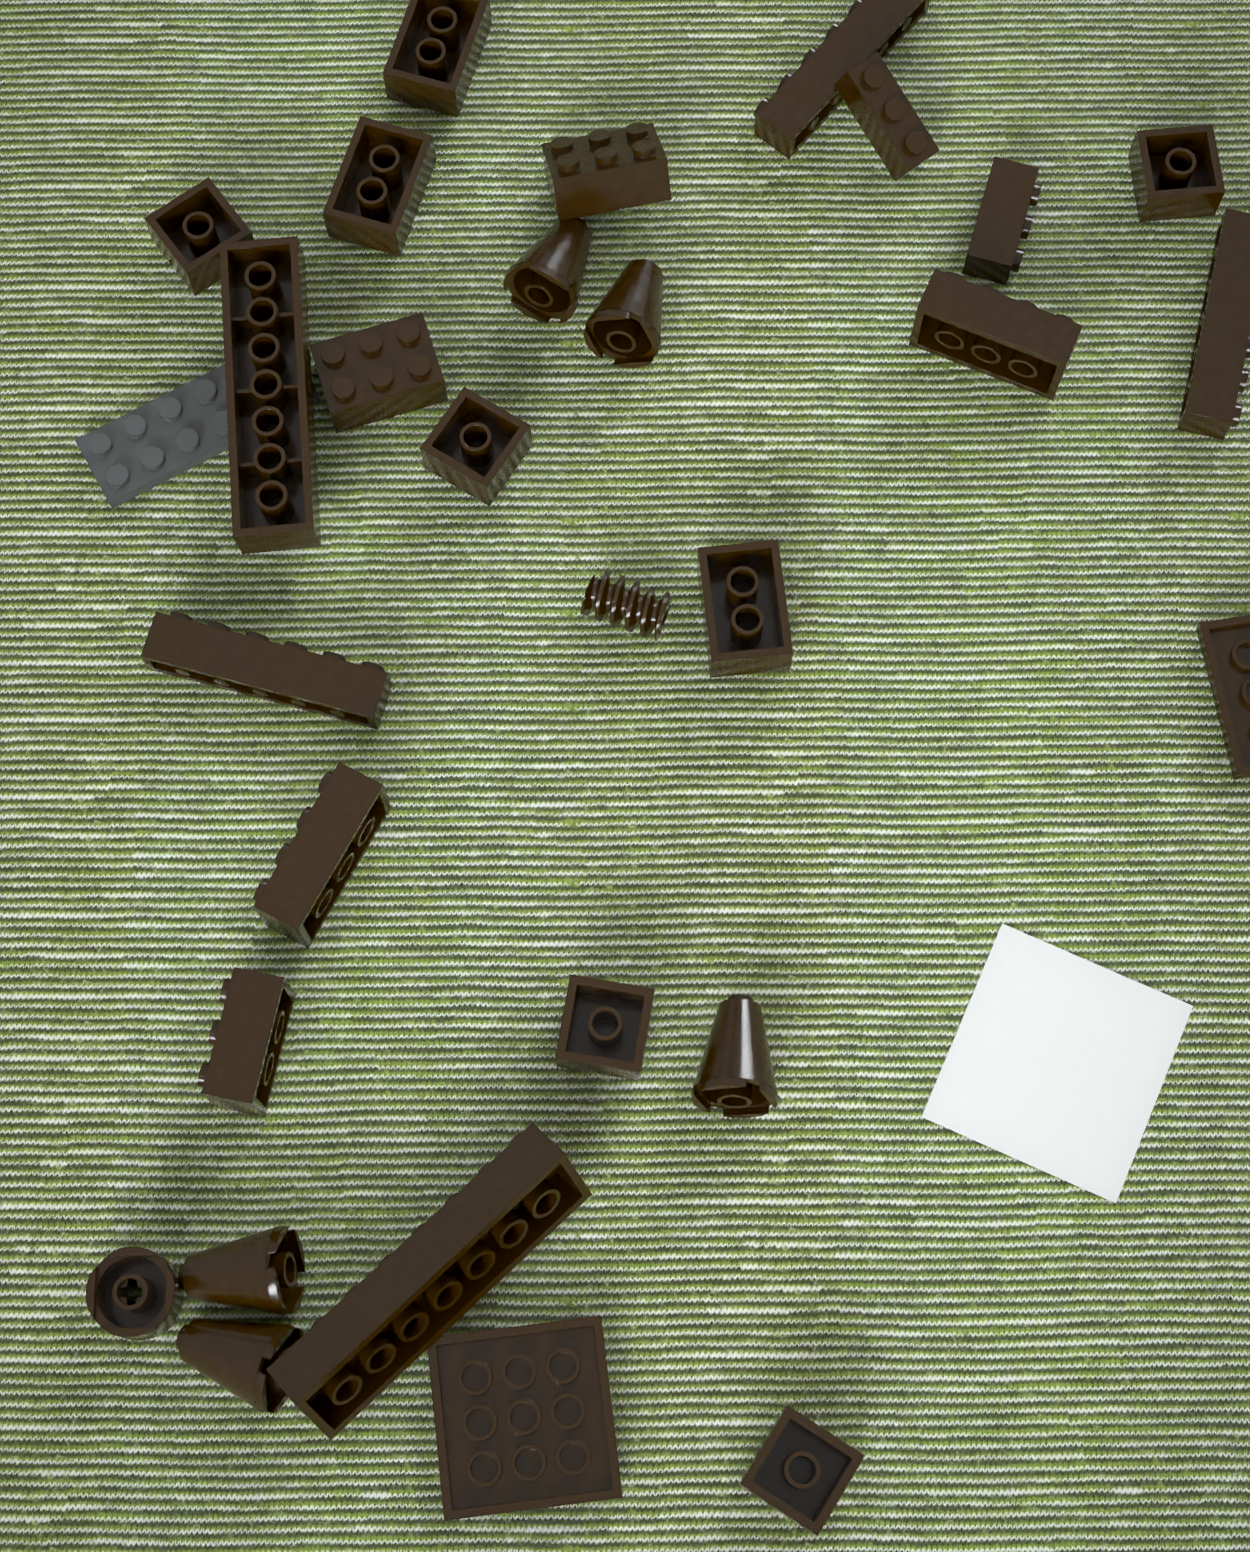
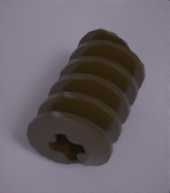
M606 570L599 579L595 578V575L591 578L583 598L581 614L587 616L595 608L596 620L603 621L610 613V624L616 627L625 618L626 631L632 632L640 624V635L647 638L655 629V641H657L669 612L670 593L666 592L659 601L655 600V587L651 586L642 595L640 594L639 581H636L628 590L625 589V576L621 575L612 584L610 583V571Z

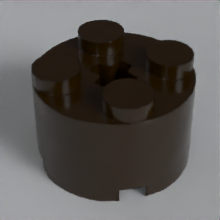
M124 1247L107 1255L108 1257L94 1268L86 1286V1303L92 1317L104 1330L129 1340H147L172 1328L182 1309L184 1290L181 1289L179 1284L178 1271L169 1260L145 1248ZM138 1286L143 1289V1296L138 1297L135 1303V1301L128 1299V1292L135 1291Z

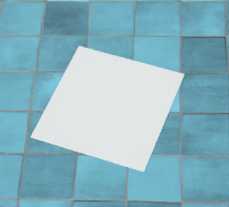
M1002 924L921 1117L1117 1203L1193 1006Z

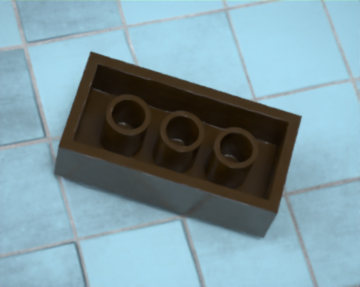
M934 269L917 307L909 345L1053 400L1083 325L1075 323L1066 315H1054L1041 310L1029 301L1015 300L1005 296L993 287L979 286L966 281L957 273Z
M341 762L338 763L334 772L328 771L322 778L318 787L319 797L312 808L307 806L303 810L297 821L296 828L299 829L291 843L286 842L283 844L275 859L276 869L270 879L264 878L260 882L253 896V900L256 901L253 907L267 927L308 949L391 809L383 784Z

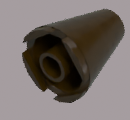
M580 218L558 220L507 271L503 283L504 290L507 287L513 295L510 301L526 316L544 323H548L550 318H561L559 323H562L573 316L577 308L592 240L591 230Z
M648 259L630 261L586 322L583 333L586 345L601 359L603 354L615 359L613 365L625 368L646 366L653 361L654 356L660 350L663 273L654 262Z
M743 994L731 995L728 997V1000H724L719 1004L692 1089L691 1099L693 1104L702 1111L710 1113L711 1106L722 1108L724 1117L751 1118L768 1114L769 1105H772L774 1108L778 1105V1093L761 1006L754 1002L750 996Z
M277 1226L190 1254L185 1259L184 1264H181L179 1267L178 1280L182 1290H185L190 1299L278 1315L295 1314L300 1308L305 1286L297 1287V1273L305 1272V1258L299 1235L295 1229L288 1230L289 1226Z
M194 1318L189 1324H185L180 1329L176 1340V1347L179 1350V1356L182 1361L258 1411L275 1413L285 1404L288 1396L266 1369L277 1360L281 1352L291 1347L304 1333L301 1329L291 1324Z

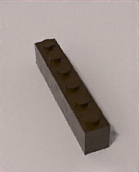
M856 0L851 6L848 16L841 24L838 22L833 24L827 32L824 42L817 49L812 47L804 56L801 66L794 73L789 72L784 76L775 94L770 99L765 97L758 104L754 112V134L787 159H790L844 101L834 84L847 71L876 52L883 59L928 11L930 0Z
M1226 208L1217 228L1177 430L1222 440L1230 426L1237 427L1242 404L1236 403L1238 392L1243 393L1246 387L1249 370L1243 369L1245 358H1250V213Z
M171 611L169 615L160 612L155 613L140 655L149 670L365 727L379 729L392 688L389 673L385 672L382 666L366 661L362 662L361 665L347 662L346 658L342 655L329 651L323 652V655L309 652L305 646L296 642L286 641L284 645L269 641L270 639L265 635L253 631L246 632V635L232 632L230 627L215 621H209L207 625L194 622L190 616L177 611Z

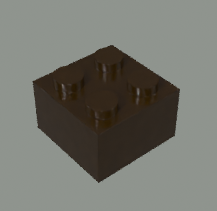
M1213 124L1137 131L1128 153V160L1139 222L1215 216L1225 194V187Z
M209 177L144 218L153 242L195 296L221 280L219 244L254 240L250 229Z
M463 387L420 447L424 468L490 507L532 447L531 425Z
M570 974L555 1056L557 1067L640 1081L655 988Z
M787 1405L777 1418L738 1485L813 1535L818 1536L865 1455Z

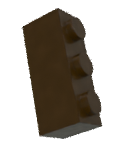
M878 52L847 71L834 84L895 181L940 151Z
M994 157L962 274L1006 285L1010 271H1019L1024 250L1017 248L1020 238L1027 240L1033 220L1032 216L1026 215L1028 206L1036 207L1042 184L1035 183L1039 170L1038 167Z

